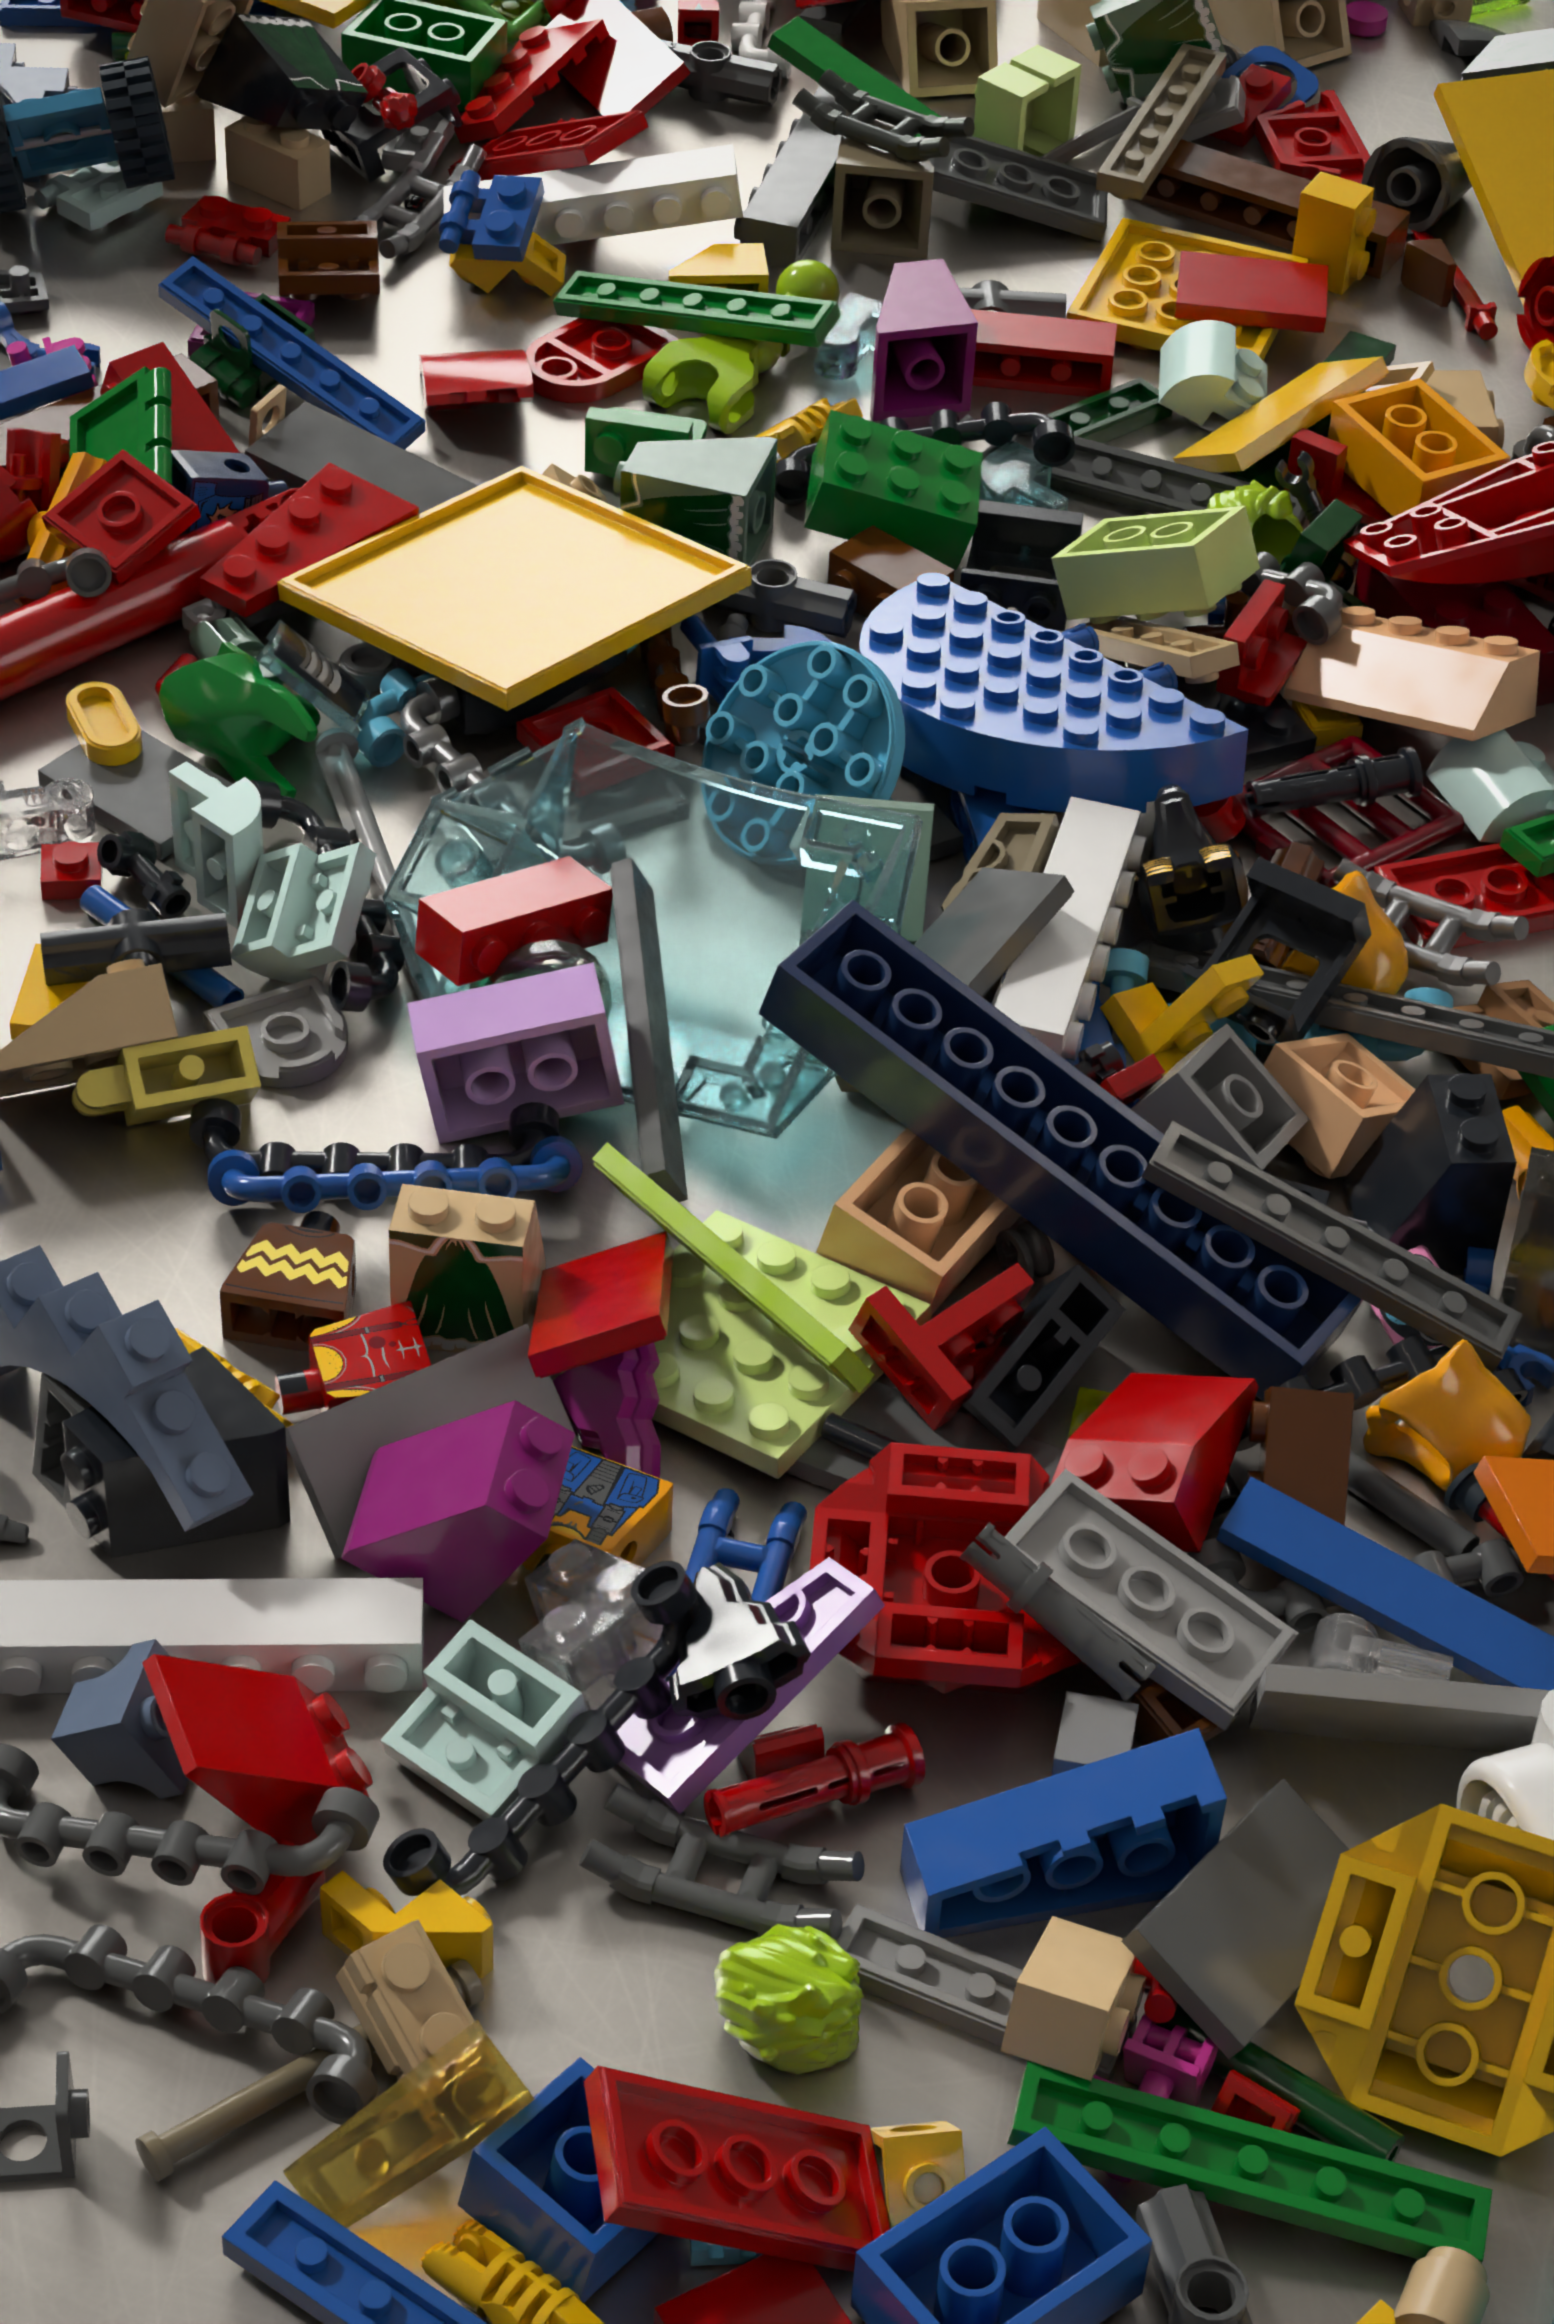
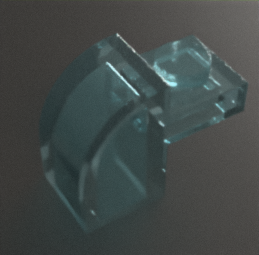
M1013 440L993 451L982 462L979 500L1067 511L1069 499L1050 489L1052 467L1040 464L1035 459L1033 450Z

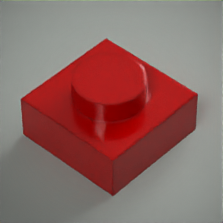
M68 841L60 844H41L40 883L42 900L81 899L82 894L89 887L99 885L103 888V867L97 858L99 842L79 843Z

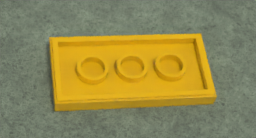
M1380 356L1318 363L1175 456L1173 460L1175 463L1212 473L1244 471L1291 440L1292 436L1300 429H1308L1332 413L1333 401L1361 394L1387 377L1389 370L1384 358Z

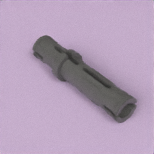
M989 1522L975 1539L997 1557V1560H994L974 1541L959 1558L963 1562L966 1561L1010 1598L1006 1605L1017 1614L1021 1609L1024 1610L1041 1627L1053 1635L1116 1690L1124 1701H1127L1141 1685L1119 1667V1663L1140 1681L1146 1680L1156 1665L1152 1661L1149 1662L1077 1601L1068 1591L1050 1577L1054 1570L1042 1561L1038 1566L1034 1564L1018 1548L994 1529L995 1526Z

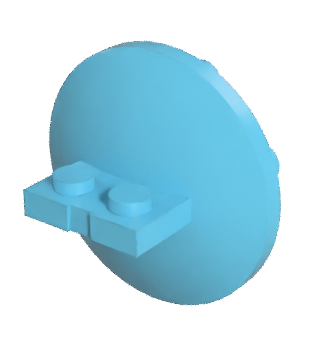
M807 641L784 647L768 655L758 663L744 669L739 680L728 692L717 712L709 719L706 725L707 738L701 763V786L707 814L721 839L735 852L753 862L781 870L808 868L815 794L895 801L891 798V795L899 778L905 749V724L901 703L891 681L873 661L849 647L834 642ZM729 835L741 842L749 852L738 846Z

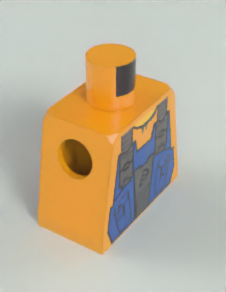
M572 1446L548 1538L522 1563L526 1569L531 1571L526 1578V1585L531 1594L548 1604L560 1603L572 1586L600 1597L612 1595L671 1532L673 1483Z

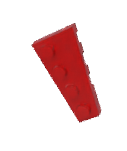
M603 18L545 29L544 26H535L524 31L519 36V41L511 52L502 58V64L495 73L483 83L484 87L476 98L466 105V111L461 116L463 125L459 128L454 126V131L460 144L500 137L535 105L532 97L551 90L560 81L557 74L560 69L567 64L569 66H577L587 56L584 47L588 43L600 44L609 36Z
M329 462L200 577V594L246 618L279 600L277 582L418 515L419 507Z

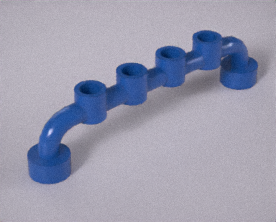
M550 1136L542 1139L534 1146L530 1165L511 1166L505 1159L493 1157L483 1161L479 1167L447 1169L438 1161L427 1160L418 1164L414 1170L381 1171L374 1164L361 1163L354 1166L348 1173L316 1174L309 1167L294 1166L288 1169L283 1176H260L258 1165L251 1155L241 1150L232 1149L223 1151L214 1157L209 1165L207 1176L211 1194L216 1200L225 1205L239 1206L247 1202H283L289 1210L295 1213H307L315 1209L320 1200L349 1199L358 1209L373 1210L382 1205L386 1197H398L402 1184L513 1198L517 1191L546 1189L552 1192H561L570 1189L578 1182L582 1174L583 1162L573 1142L564 1137Z

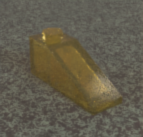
M477 2019L284 2169L283 2173L304 2200L345 2228H348L471 2150L535 2100L524 2080Z

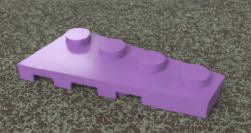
M830 1557L792 1582L765 1602L771 1603L781 1621H795L811 1652V1656L804 1663L802 1675L776 1689V1700L770 1709L760 1716L748 1720H734L725 1717L723 1714L707 1719L694 1716H678L672 1708V1703L665 1712L652 1719H640L633 1714L617 1731L626 1748L625 1754L618 1765L677 1813L681 1814L885 1606L873 1587Z

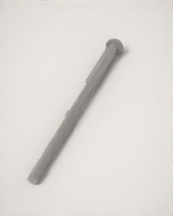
M328 729L317 739L315 755L322 768L343 828L348 831L350 841L357 837L359 842L377 854L372 876L384 893L379 895L378 899L382 900L386 905L387 918L394 936H400L404 940L406 947L404 964L418 1001L442 996L431 965L415 953L417 927L353 761L359 750L358 741L351 732L345 729Z

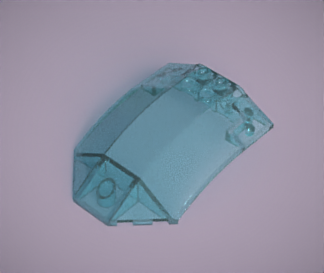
M583 717L564 726L561 738L541 749L532 752L527 746L488 767L489 777L458 793L453 786L433 797L382 897L388 914L394 920L401 939L399 942L423 999L594 962L624 1102L635 1105L613 898L608 942L462 986H456L415 953L419 898L567 856L572 857L612 887L611 863L632 858L654 892L678 1115L777 1139L832 1078L837 1076L834 1071L758 1013L778 965L852 899L901 935V927L923 824L919 815L798 793L726 775L664 755L587 724Z

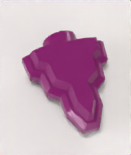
M654 1343L566 1370L553 1380L574 1432L582 1446L600 1449L603 1458L660 1478L661 1444L652 1423V1418L660 1400L653 1377L660 1364Z

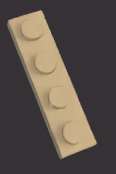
M1121 616L1114 621L1103 624L1085 623L1086 627L1091 626L1097 633L1099 652L1103 654V657L1110 661H1123L1126 668H1144L1158 662H1164V665L1169 664L1173 668L1176 675L1185 677L1186 683L1201 684L1218 679V671L1240 665L1238 644L1236 642L1140 621L1126 616Z

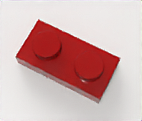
M1251 64L1238 78L1246 94L1244 122L1209 135L1243 148L1255 134L1256 116L1276 110L1291 93L1290 77Z

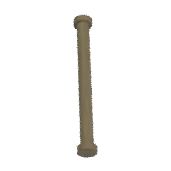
M460 1959L447 1966L446 1970L467 2008L484 1999V1991L480 1979L466 1960ZM359 2024L353 2027L369 2044L370 2052H375L376 2050L362 2025ZM315 2048L308 2054L295 2059L164 2133L157 2135L151 2130L136 2138V2148L146 2170L155 2181L159 2182L174 2173V2163L306 2090L308 2081L327 2056L332 2055V2053Z

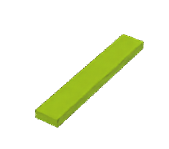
M607 1142L592 1158L595 1161L593 1165L625 1197L667 1231L668 1234L853 1393L857 1391L860 1394L875 1377L872 1371L845 1343Z

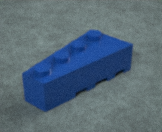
M1196 1728L904 1824L900 1873L918 1928L941 1938H949L1049 1920L1052 1916L1060 1918L1161 1900L1219 1842L1227 1796L1200 1729Z

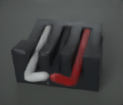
M411 194L408 199L404 200L405 209L422 211L425 208L427 199Z

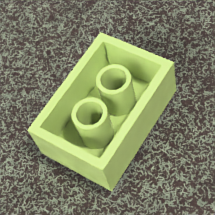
M1245 506L1105 518L1051 558L1067 620L1089 618L1092 624L1111 622L1123 615H1136L1137 620L1140 621L1153 620L1166 615L1168 612L1183 611L1185 617L1206 615L1217 608L1216 603L1226 595L1239 591L1242 588V582L1260 569Z

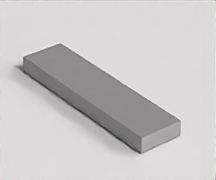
M856 1903L842 1928L840 1937L836 1941L844 1951L861 1963L857 1975L860 1977L859 1987L862 1991L1001 2047L1016 1983L1023 1970ZM1136 2016L1134 2022L1129 2021L1118 2056L1115 2057L1104 2053L1094 2075L1112 2081L1124 2056L1123 2047L1127 2039H1132L1138 2016Z

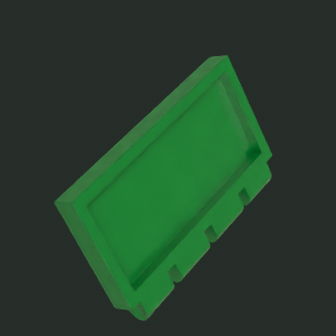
M144 366L70 416L69 461L73 453L87 452L94 457L105 459L108 462L124 449L172 485V451L170 449L172 447L171 372L164 367L150 370Z

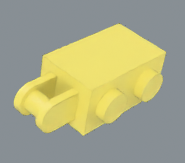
M246 1025L122 1048L114 1066L89 1070L80 1076L72 1093V1103L80 1114L88 1117L124 1111L127 1126L189 1115L195 1104L210 1098L228 1100L235 1105L250 1103L260 1089L261 1083L248 1027Z

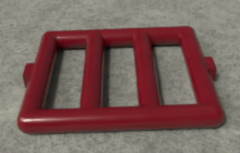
M1348 736L1254 781L1335 768L1348 762L1353 756L1365 754L1370 759L1382 757L1383 755L1359 737ZM1243 785V792L1235 795L1246 814L1245 825L1241 832L1256 843L1255 852L1271 862L1276 849H1284L1292 842L1262 818H1252L1245 802V794H1253V792H1247L1245 785ZM1424 786L1420 796L1407 798L1404 794H1397L1431 820L1415 829H1412L1376 801L1374 804L1367 806L1355 804L1353 800L1340 802L1389 840V842L1372 850L1316 807L1284 811L1340 856L1368 872L1374 871L1375 866L1400 862L1460 833L1465 827L1462 814ZM1338 866L1331 870H1327L1324 867L1320 884L1329 888L1338 885L1339 882L1333 879Z

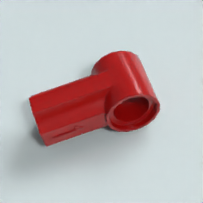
M284 1840L282 1845L296 1846V1844ZM324 1870L307 1876L285 1877L270 1875L260 1894L248 1895L233 1890L231 1893L215 1897L205 1905L200 1914L201 1960L204 1980L216 1984L228 1968L240 1966L255 1973L264 1984L271 1972V1955L318 1896L320 1887L325 1884Z

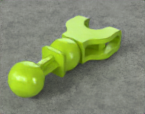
M807 259L792 263L781 273L776 285V294L835 302H838L840 295L839 284L835 274L825 264L816 260ZM712 334L699 338H684L669 342L648 362L644 369L642 382L643 398L663 408H669L684 399L699 398L707 400L709 423L707 426L723 433L731 434L754 415V394L751 390L759 383L758 374L770 370L777 363L780 356L785 357L790 352V344Z

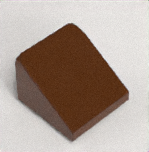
M1441 239L1412 240L1407 242L1405 247L1400 280L1409 290L1440 307H1448L1451 301L1457 264Z

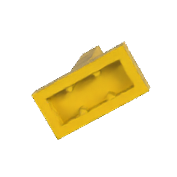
M1252 954L1212 965L1170 1006L1167 1005L1152 982L1113 994L1100 1009L1134 1062L1136 1063L1154 1053L1165 1070V1073L1162 1074L1164 1076L1177 1062L1213 1034L1210 1025L1216 1019L1229 1016L1248 1002L1250 997L1246 991L1264 975V972Z

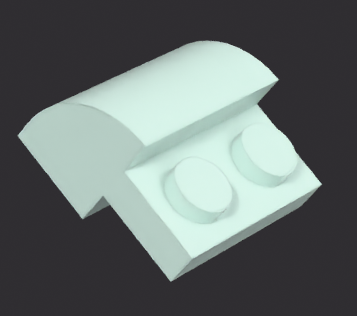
M1218 320L1192 322L1171 334L1161 347L1158 403L1201 426L1212 412L1232 420L1267 397V364L1255 352L1246 348H1236V326Z
M1505 729L1476 741L1453 738L1436 755L1426 772V776L1451 807L1462 814L1464 823L1480 842L1500 843L1504 829L1554 813V771L1545 761L1544 753L1530 743L1523 741L1515 742Z
M186 761L169 771L175 865L196 879L197 902L214 914L226 913L227 922L238 929L259 857L264 854L261 797L258 789L246 777L226 787L218 779L210 777Z
M361 842L319 855L303 843L260 855L231 952V959L252 972L274 980L296 983L317 976L319 981L323 982L328 963L348 958L350 950L355 943V931L364 899L370 889V877L377 854Z
M469 1619L423 1671L428 1687L383 1736L381 1743L387 1755L484 1821L489 1818L500 1817L520 1795L517 1789L518 1782L528 1769L541 1763H549L569 1741L566 1736L567 1728L575 1717L585 1712V1703L582 1692Z

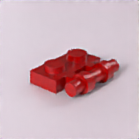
M204 195L181 217L182 226L169 224L165 232V241L180 246L182 252L199 256L204 252L219 256L222 263L239 266L242 263L257 266L261 256L270 258L278 250L277 222H291V217L272 213L269 209L263 207L252 208L233 203L221 196Z

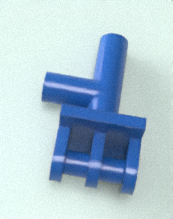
M692 615L681 622L680 629L698 651L696 685L706 688L708 694L712 695L717 703L721 705L728 692L739 680L741 673L751 665L753 639L749 635L718 641L701 619L696 615Z

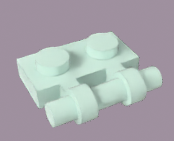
M117 161L78 168V171L68 176L59 174L47 180L46 186L34 193L36 204L41 209L56 205L58 214L85 229L93 231L103 228L107 223L131 211L139 210L143 205L163 196L162 182L127 189L120 165Z

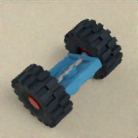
M148 56L99 65L105 101L101 87H95L90 89H74L65 94L39 99L28 98L18 103L5 105L0 90V214L26 209L27 203L22 173L24 179L119 160L127 189L175 179L166 126Z

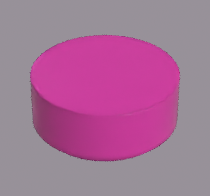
M1354 1L1346 5L1350 34L1358 37H1375L1386 30L1388 11L1382 5L1370 1Z

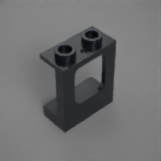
M400 47L372 64L377 66L386 77L402 68L408 88L416 93L418 113L414 118L415 124L413 126L436 112H439L457 128L463 125L457 107L461 103L458 91L449 79L445 78L442 80L435 75L423 58L417 60L403 47ZM362 104L348 132L318 130L321 138L330 141L331 150L371 183L385 174L377 149L410 128H402L400 130L386 128L382 116L373 114Z
M979 500L977 527L973 534L967 566L962 568L960 586L969 591L983 593L987 596V600L1007 610L1009 607H1014L1018 612L1023 613L1026 619L1046 629L1065 631L1067 617L1051 558L1081 536L1084 513Z
M1258 857L1246 875L1251 893L1250 899L1203 969L1199 970L1186 964L1182 973L1188 989L1212 965L1248 955L1260 940L1268 938L1315 958L1320 963L1319 967L1290 1011L1246 991L1250 997L1248 1002L1236 1012L1226 1017L1243 1025L1250 1035L1267 1044H1274L1276 1041L1282 1043L1302 1040L1372 935L1365 903Z

